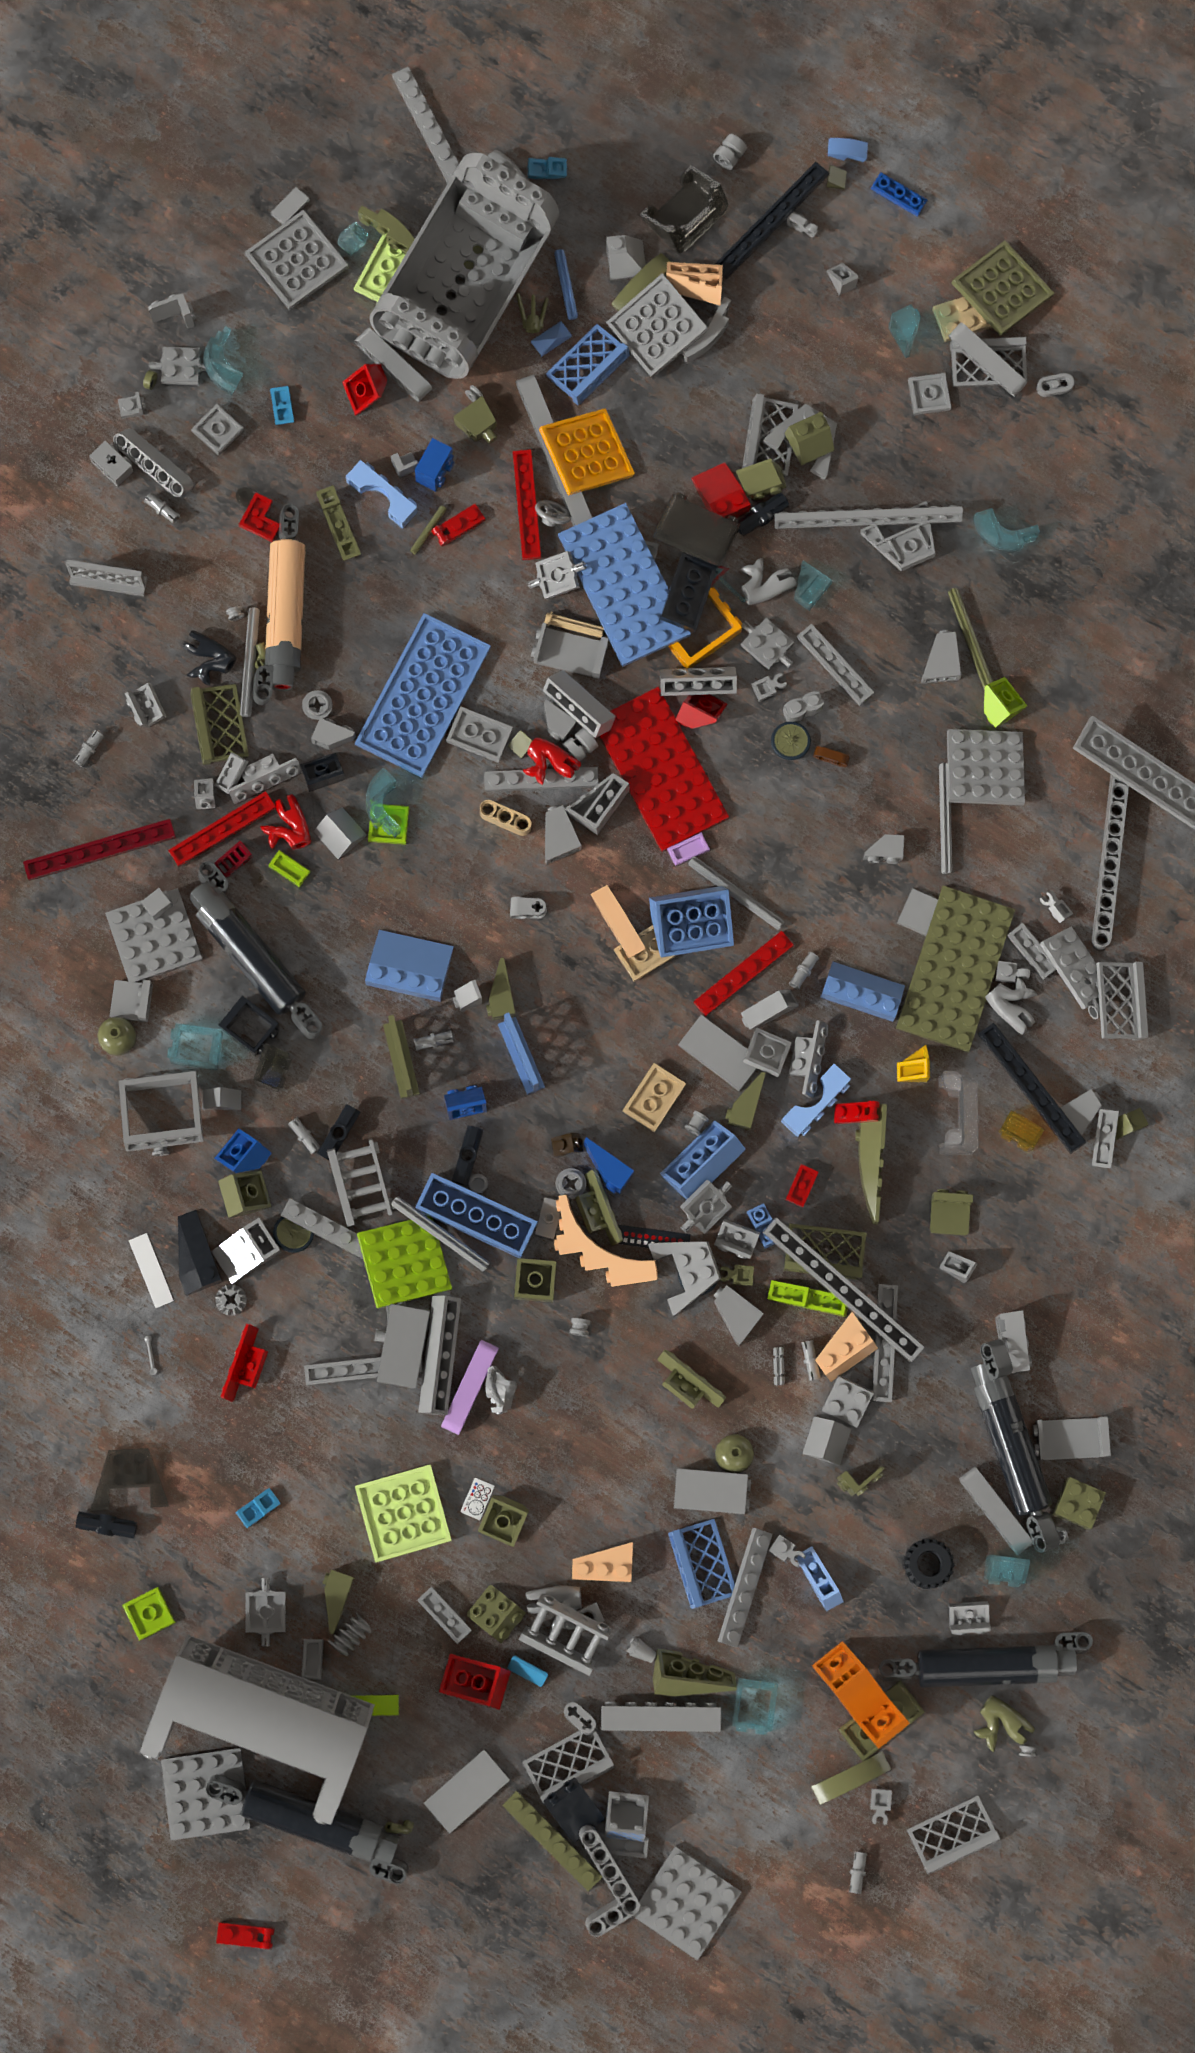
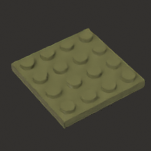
M1003 241L951 282L1000 336L1054 295V292L1006 241Z

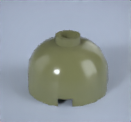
M112 1017L101 1024L97 1037L104 1051L110 1055L120 1056L128 1053L134 1047L137 1035L131 1022L125 1018Z
M737 1434L727 1435L716 1446V1462L721 1469L728 1473H741L748 1469L753 1462V1446L744 1436Z

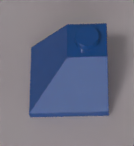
M238 1128L215 1159L234 1173L259 1169L272 1153L256 1139Z

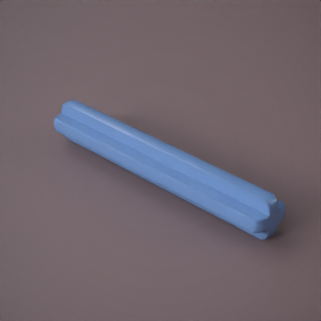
M559 249L554 252L567 316L569 320L578 318L565 252L563 249Z

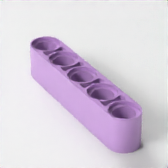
M483 1340L480 1341L449 1407L448 1415L443 1420L442 1428L457 1435L460 1434L488 1374V1368L491 1367L495 1359L498 1347Z

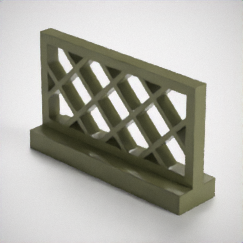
M236 684L200 689L199 687L191 688L190 695L203 765L228 760L230 755H227V753H234L230 749L235 743L241 745L244 752L237 755L242 758H248L249 754L242 716L240 715ZM226 690H233L234 697L230 702L221 696ZM203 693H212L216 698L210 704L204 700ZM218 699L227 704L222 712L213 706ZM229 706L236 710L237 713L233 720L224 714ZM210 709L219 714L215 722L207 717ZM221 717L230 722L225 730L216 724ZM232 725H235L240 730L237 737L227 732ZM213 727L222 732L218 740L210 734ZM224 735L234 740L229 748L220 743ZM217 745L226 750L223 756L214 757L213 750Z
M394 1015L388 1016L389 1023L383 1024L400 1097L404 1099L420 1095L402 1020L395 1021Z
M789 1223L791 1231H793V1228L801 1229L806 1235L802 1240L808 1238L814 1245L812 1249L816 1248L822 1258L845 1278L862 1279L866 1233ZM814 1231H819L824 1236V1239L818 1244L809 1236ZM834 1233L839 1234L844 1240L836 1247L829 1239ZM853 1236L862 1237L861 1245L856 1249L848 1241ZM825 1240L833 1248L826 1255L818 1247ZM846 1242L852 1252L843 1257L837 1248ZM833 1251H836L842 1259L837 1264H832L827 1259V1256ZM853 1253L859 1258L858 1267L850 1266L846 1261ZM786 1254L783 1271L809 1274Z

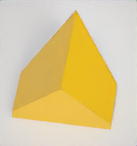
M926 1045L902 1062L897 1063V1082H927L930 1078V1063Z

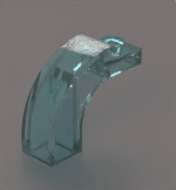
M225 326L222 332L218 330L214 338L211 336L206 344L203 359L206 372L213 383L224 392L232 395L244 373L232 367L224 357L223 347L232 330Z
M993 508L975 513L973 517L976 530L982 539L989 545L1004 551L1022 550L1025 544L1024 541L1026 543L1036 540L1040 533L1038 525L1018 531L1003 528L998 523Z
M383 767L373 777L368 786L366 810L372 825L376 829L383 825L382 828L388 835L392 834L394 837H397L401 833V827L386 813L383 807L384 798L396 787L397 781Z

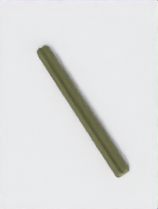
M953 588L948 591L985 691V686L993 681L960 592L957 588Z

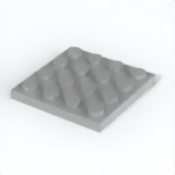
M304 210L244 252L245 256L289 310L348 268L345 260Z
M663 273L606 322L622 343L628 346L629 351L651 378L655 377L709 330Z
M948 729V794L950 803L1025 804L1023 732Z
M178 888L168 891L172 898L170 901L172 907L156 920L146 911L141 901L105 913L129 984L203 960Z
M241 1748L161 1760L171 1841L251 1829L250 1819L241 1816L244 1803L240 1802L237 1805H230L209 1797L205 1791L206 1785L213 1775H222L242 1783L246 1790ZM211 1784L214 1789H221L218 1784Z
M674 1846L639 1900L640 1909L633 1917L698 1961L738 1899L741 1891Z

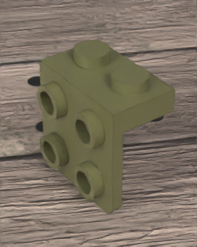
M938 1189L937 1192H934L931 1200L930 1232L934 1234L966 1236L969 1233L970 1205L973 1203V1195L968 1194V1191L949 1193V1190Z
M882 1465L859 1485L845 1471L837 1477L839 1481L837 1484L844 1492L848 1491L851 1496L855 1494L859 1496L869 1488L867 1484L870 1481L874 1483L884 1475L882 1471L885 1468Z
M490 1585L468 1611L467 1616L502 1644L509 1637L515 1626L522 1621L526 1612L497 1588Z

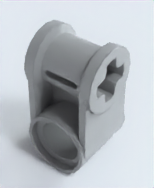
M511 898V918L541 919L547 913L546 903L542 899ZM537 905L541 907L539 912L535 911Z

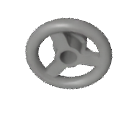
M542 500L535 506L536 512L542 517V522L548 526L553 527L556 524H565L571 519L568 510L559 503ZM542 506L546 509L545 513L541 509Z

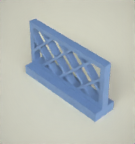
M596 324L546 373V377L573 398V402L579 406L630 356L628 346L624 343L621 344L601 326ZM597 331L603 335V340L592 341V336ZM603 344V352H592V345ZM605 344H614L616 346L613 351L605 352ZM590 345V353H579V349L582 346ZM603 356V361L600 364H593V357ZM590 357V364L580 365V358ZM569 358H577V365L567 366V360ZM580 369H590V374L580 377ZM564 370V378H555L553 376L556 371ZM567 370H577V377L567 378ZM577 381V387L573 391L567 388V382Z
M510 1013L504 1014V1022L499 1023L498 1027L526 1094L529 1095L545 1088L516 1017L511 1018Z
M715 1519L669 1532V1539L691 1609L731 1597L735 1584ZM711 1524L713 1530L710 1538L701 1534L703 1527ZM691 1531L696 1534L692 1544L685 1541L683 1532ZM699 1536L708 1541L704 1551L694 1546ZM711 1543L718 1546L719 1552L716 1557L707 1553ZM692 1549L702 1553L698 1563L690 1558ZM705 1555L714 1560L710 1570L700 1565ZM717 1562L724 1566L725 1571L722 1577L712 1572ZM698 1568L708 1572L704 1582L696 1578L695 1574ZM710 1575L720 1579L716 1589L706 1584ZM722 1581L730 1585L731 1593L724 1594L718 1591ZM704 1586L714 1591L711 1599L706 1601L703 1600L701 1594Z

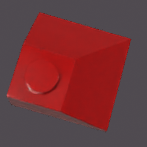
M364 364L342 382L355 415H359L381 398L388 381L381 364Z
M710 694L688 695L675 720L691 729L716 723L728 704Z

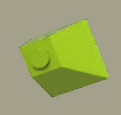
M1005 677L985 686L984 714L995 728L1006 723L1027 707L1026 703Z

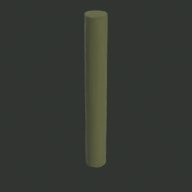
M441 505L410 549V552L414 555L417 554L430 535L431 530L447 509Z

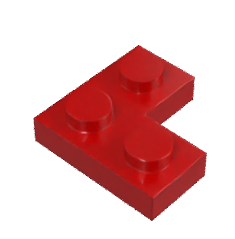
M255 493L239 523V527L273 542L279 532V523L265 517L273 501Z

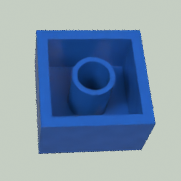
M432 438L415 468L416 482L435 492L438 487L441 488L446 479L444 477L446 472H450L454 466L452 447Z

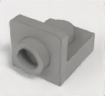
M139 391L135 392V396L118 399L122 419L144 415L143 408H146L144 396L140 397Z
M213 778L194 780V798L197 809L216 807Z

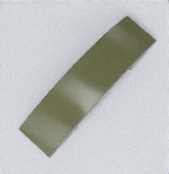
M662 253L657 255L630 280L611 305L616 310H621L659 275L663 273L666 276L667 262L671 261Z
M334 485L317 491L318 500L343 561L361 555Z
M883 1751L811 1787L821 1805L888 1772L891 1768Z

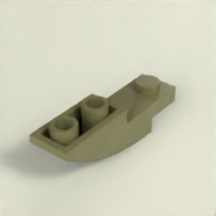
M364 206L360 207L358 211L360 222L366 226H373L380 234H387L388 245L395 250L400 249L406 255L415 240L407 228L382 208L376 214Z

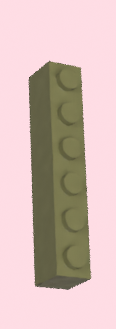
M517 1790L502 1805L588 1892L602 1878V1875Z

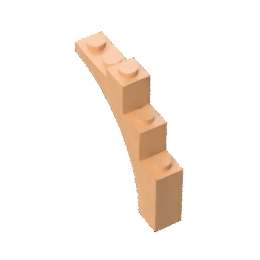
M568 1194L559 1196V1200H556V1207L558 1212L561 1211L562 1219H559L560 1231L564 1230V1234L557 1235V1239L554 1240L555 1251H559V1255L583 1252V1255H580L581 1267H585V1271L609 1268V1271H606L607 1283H611V1287L658 1280L656 1260L640 1261L627 1259L603 1249L587 1236L578 1224L571 1209Z

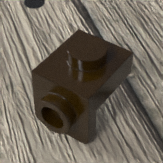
M568 1133L551 1138L554 1157L583 1152V1139L579 1133Z

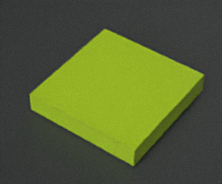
M371 803L368 842L406 845L409 806Z
M159 1587L122 1605L139 1641L176 1623Z

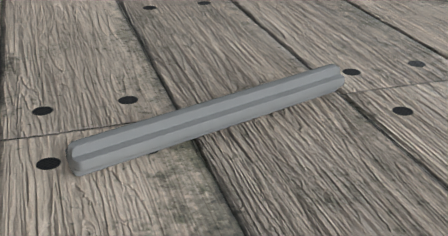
M249 608L240 708V715L242 717H250L252 712L254 663L257 651L255 645L258 638L260 614L258 608Z
M941 763L939 765L941 872L943 874H951L952 832L951 803L949 802L948 763Z
M696 856L691 858L688 865L717 887L723 886L728 889L731 897L775 929L779 930L783 926L784 920Z
M398 1196L392 1201L391 1205L481 1271H485L488 1268L489 1261Z

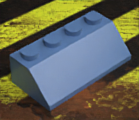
M832 962L820 998L893 1022L905 986Z
M714 1120L660 1174L681 1196L688 1199L706 1180L712 1183L746 1149L733 1133Z

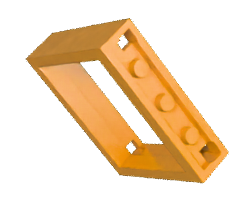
M710 587L708 597L732 628L692 657L687 654L679 642L668 646L684 668H693L741 633L742 623L740 619L730 613L729 605L725 601L722 602L720 600V595L714 587Z

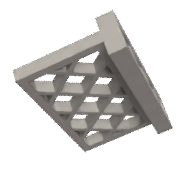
M1026 337L981 339L994 352H1001L1005 356L1003 360L1008 359L1015 365L1013 369L1017 367L1022 372V377L1027 381ZM951 341L953 387L1000 385ZM1013 351H1021L1022 358L1018 363L1009 356ZM956 353H963L968 358L963 365L956 361ZM969 360L978 367L972 374L964 368ZM979 369L987 375L984 381H978L973 376ZM960 370L969 376L965 382H957V374Z
M756 394L752 401L742 468L756 464L757 458L761 455L766 460L770 459L766 452L771 447L769 446L763 450L759 442L779 426L774 423L771 417L778 413L784 422L787 418L781 410L784 408L793 409V415L798 410L797 404L765 398L762 394ZM765 403L773 405L776 411L769 415L765 410ZM766 420H768L773 427V429H771L767 433L762 427V423ZM786 436L783 442L787 446V451L781 454L779 449L777 451L774 450L778 455L774 461L781 459L784 463L783 476L788 475L792 451Z
M73 560L66 561V567L71 576L70 585L145 596L148 578L143 576L142 571Z
M1143 962L1096 963L1102 1039H1132V1041H1139L1148 1038ZM1103 967H1107L1112 972L1109 978L1103 974ZM1121 968H1127L1128 976L1125 979L1119 974ZM1114 976L1122 982L1118 988L1111 982ZM1107 985L1114 991L1110 997L1105 994L1104 988ZM1124 985L1129 990L1127 998L1120 992ZM1116 994L1123 1001L1119 1007L1112 1001ZM1108 1004L1115 1010L1111 1016L1106 1012ZM1125 1004L1130 1008L1128 1017L1121 1010ZM1117 1013L1124 1019L1120 1026L1113 1019ZM1109 1023L1117 1029L1113 1034L1107 1033V1025ZM1126 1023L1131 1027L1132 1034H1127L1122 1029Z
M589 1725V1726H587V1727H585V1728H583V1729H584V1730H585L586 1728L591 1729L592 1726ZM578 1731L522 1762L542 1802L550 1793L557 1791L566 1781L574 1777L583 1786L615 1768L596 1731L593 1733L594 1740L592 1745L581 1742L583 1733ZM570 1741L578 1743L575 1754L564 1751L566 1743ZM596 1741L598 1742L600 1747L595 1746ZM580 1744L591 1747L588 1758L577 1755ZM593 1749L601 1750L605 1758L600 1761L592 1760ZM556 1751L560 1753L557 1764L546 1761L549 1752ZM563 1754L573 1757L570 1768L560 1765ZM576 1758L587 1761L585 1769L581 1771L573 1769ZM535 1760L543 1762L540 1773L531 1771L528 1764ZM545 1763L556 1766L553 1778L542 1774ZM558 1768L569 1770L567 1779L563 1781L556 1779ZM541 1777L552 1780L550 1788L543 1792L539 1787Z
M979 1796L907 1829L927 1875L1000 1840ZM974 1802H977L980 1808L978 1817L966 1813L968 1806ZM958 1812L963 1814L960 1825L949 1822L951 1813ZM981 1812L985 1819L980 1818ZM948 1815L947 1820L941 1819ZM965 1815L977 1819L973 1830L962 1826ZM938 1820L945 1823L942 1834L931 1830L933 1822ZM978 1821L987 1823L990 1831L984 1834L975 1831ZM930 1824L929 1829L924 1828V1826ZM947 1824L959 1828L956 1838L944 1835ZM918 1829L927 1831L925 1841L916 1840L913 1832ZM961 1829L972 1833L970 1841L963 1842L957 1840ZM929 1833L941 1836L938 1847L926 1843ZM974 1834L979 1835L978 1837L973 1839ZM943 1838L954 1841L951 1850L940 1849ZM925 1846L936 1850L934 1858L926 1861L923 1855Z

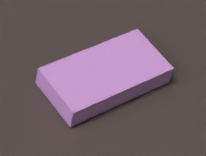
M701 832L667 848V851L676 867L691 860L694 856L697 857L710 851V848Z

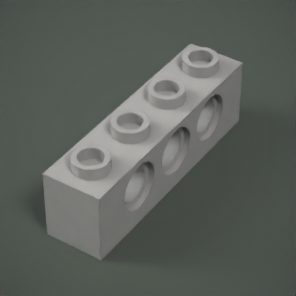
M735 667L660 669L661 696L737 693Z

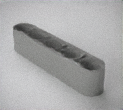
M962 322L948 336L1012 396L1016 397L1027 384V381Z
M367 328L355 339L357 346L376 364H381L383 370L417 402H420L432 390L429 382L372 329Z
M125 429L114 436V445L172 495L179 497L193 489L192 479L133 429Z
M976 1467L971 1468L959 1478L967 1492L1017 1555H1020L1033 1545L1030 1536Z

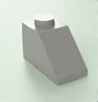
M546 699L544 711L549 736L556 742L561 741L564 743L577 726V721Z
M472 980L454 991L455 997H452L455 1008L459 1007L461 1012L482 1005V996L476 980Z

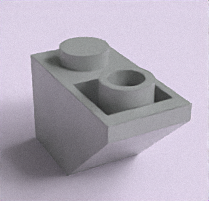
M320 718L311 741L315 745L331 750L354 741L356 736L351 727L346 725L341 727L329 718H325V720Z
M885 834L865 852L863 860H868L869 863L887 861L888 864H898L903 859L904 835Z

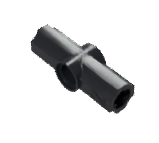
M780 492L765 503L760 502L755 505L748 514L737 520L734 525L740 535L744 537L757 527L767 525L774 519L776 513L782 512L790 504L785 495Z
M346 1103L317 1154L329 1160L327 1150L335 1148V1151L338 1152L361 1112ZM343 1128L344 1135L341 1138H336L334 1135L335 1129Z
M467 1126L452 1182L468 1186L484 1132L483 1129ZM470 1151L473 1153V1158L465 1160L462 1157L463 1153Z
M79 1511L75 1528L95 1531L97 1534L116 1535L134 1539L138 1522L118 1519L116 1516L97 1515Z

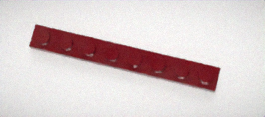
M167 819L23 861L27 878L31 881L176 838L171 820Z

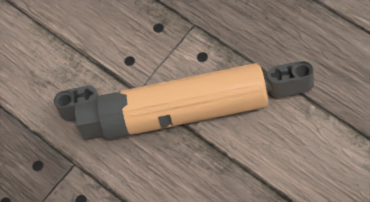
M286 504L282 508L279 518L280 540H275L270 544L265 666H260L257 669L253 684V700L258 705H265L269 702L272 696V689L279 691L291 690L294 673L301 670V619L303 618L306 547L303 543L295 540L298 533L299 511L294 504ZM285 512H291L294 517H287ZM288 525H290L289 533L291 535H288V533L286 532ZM261 673H263L264 676L266 677V679H265V681H264V684H261V683H262ZM264 691L267 694V697L261 698L258 695V692Z

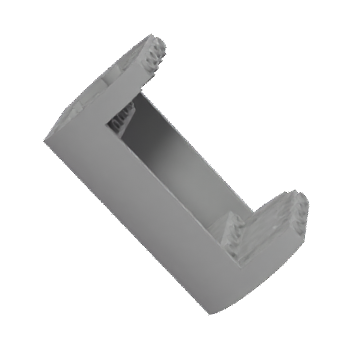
M470 153L465 155L370 314L371 326L378 336L447 378L461 379L466 377L559 218V208L549 192L485 154ZM480 246L483 252L476 254L473 251V247ZM471 261L474 264L473 269H466L464 262ZM458 276L463 277L465 283L459 285L455 282V278ZM453 292L456 298L449 300L446 297V293ZM444 307L447 313L439 315L437 308Z
M187 1634L169 1672L140 1753L151 1760L161 1757L162 1751L177 1722L325 1778L313 1812L314 1819L320 1824L328 1823L331 1825L367 1732L375 1705Z

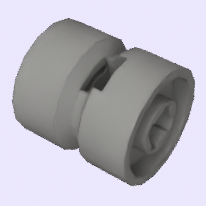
M729 134L722 142L723 146H719L713 154L716 162L728 170L734 168L738 158H741L747 150L744 141L733 134Z
M582 728L575 734V738H569L564 742L563 747L568 754L580 762L586 757V753L593 752L598 747V744L594 737L585 728Z

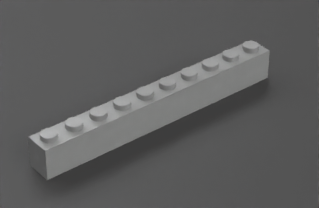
M775 1218L762 1232L908 1361L912 1362L923 1350V1345L778 1218Z

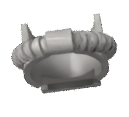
M497 1366L488 1368L486 1379V1396L491 1398V1403H496L497 1407H491L492 1413L496 1412V1415L508 1412V1409H511L513 1396L517 1388V1383L513 1380H507Z

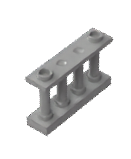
M372 1138L368 1139L370 1146L344 1153L336 1152L335 1148L327 1150L347 1227L355 1225L354 1220L359 1216L387 1209L388 1215H392L391 1210L395 1209L391 1205L392 1198L387 1196L377 1158V1154L380 1153L378 1143H373ZM370 1153L373 1155L374 1165L347 1172L340 1170L339 1164L344 1160ZM374 1172L378 1174L380 1183L351 1191L350 1189H345L344 1182H347L348 1179ZM382 1190L385 1202L359 1209L350 1208L349 1201L352 1198Z
M541 1594L536 1604L541 1609L532 1627L525 1626L519 1640L590 1676L596 1663L592 1656L601 1638L608 1640L612 1629L607 1624L597 1622L556 1601L550 1595ZM548 1611L559 1616L550 1636L539 1632ZM568 1620L577 1626L568 1644L563 1645L557 1642L556 1639L565 1621ZM585 1629L595 1635L585 1654H581L575 1651L574 1648Z

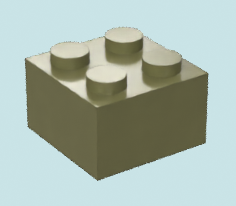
M517 1258L514 1299L553 1302L556 1261Z
M1068 1477L1064 1482L1052 1515L1090 1530L1093 1527L1106 1492Z

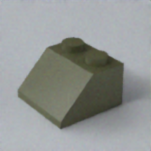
M822 411L789 426L785 432L801 466L834 451L831 429Z
M771 458L736 470L744 491L751 500H761L765 495L778 494L782 492V489L787 488L782 468Z
M261 1170L232 1174L218 1181L228 1218L244 1216L272 1207Z

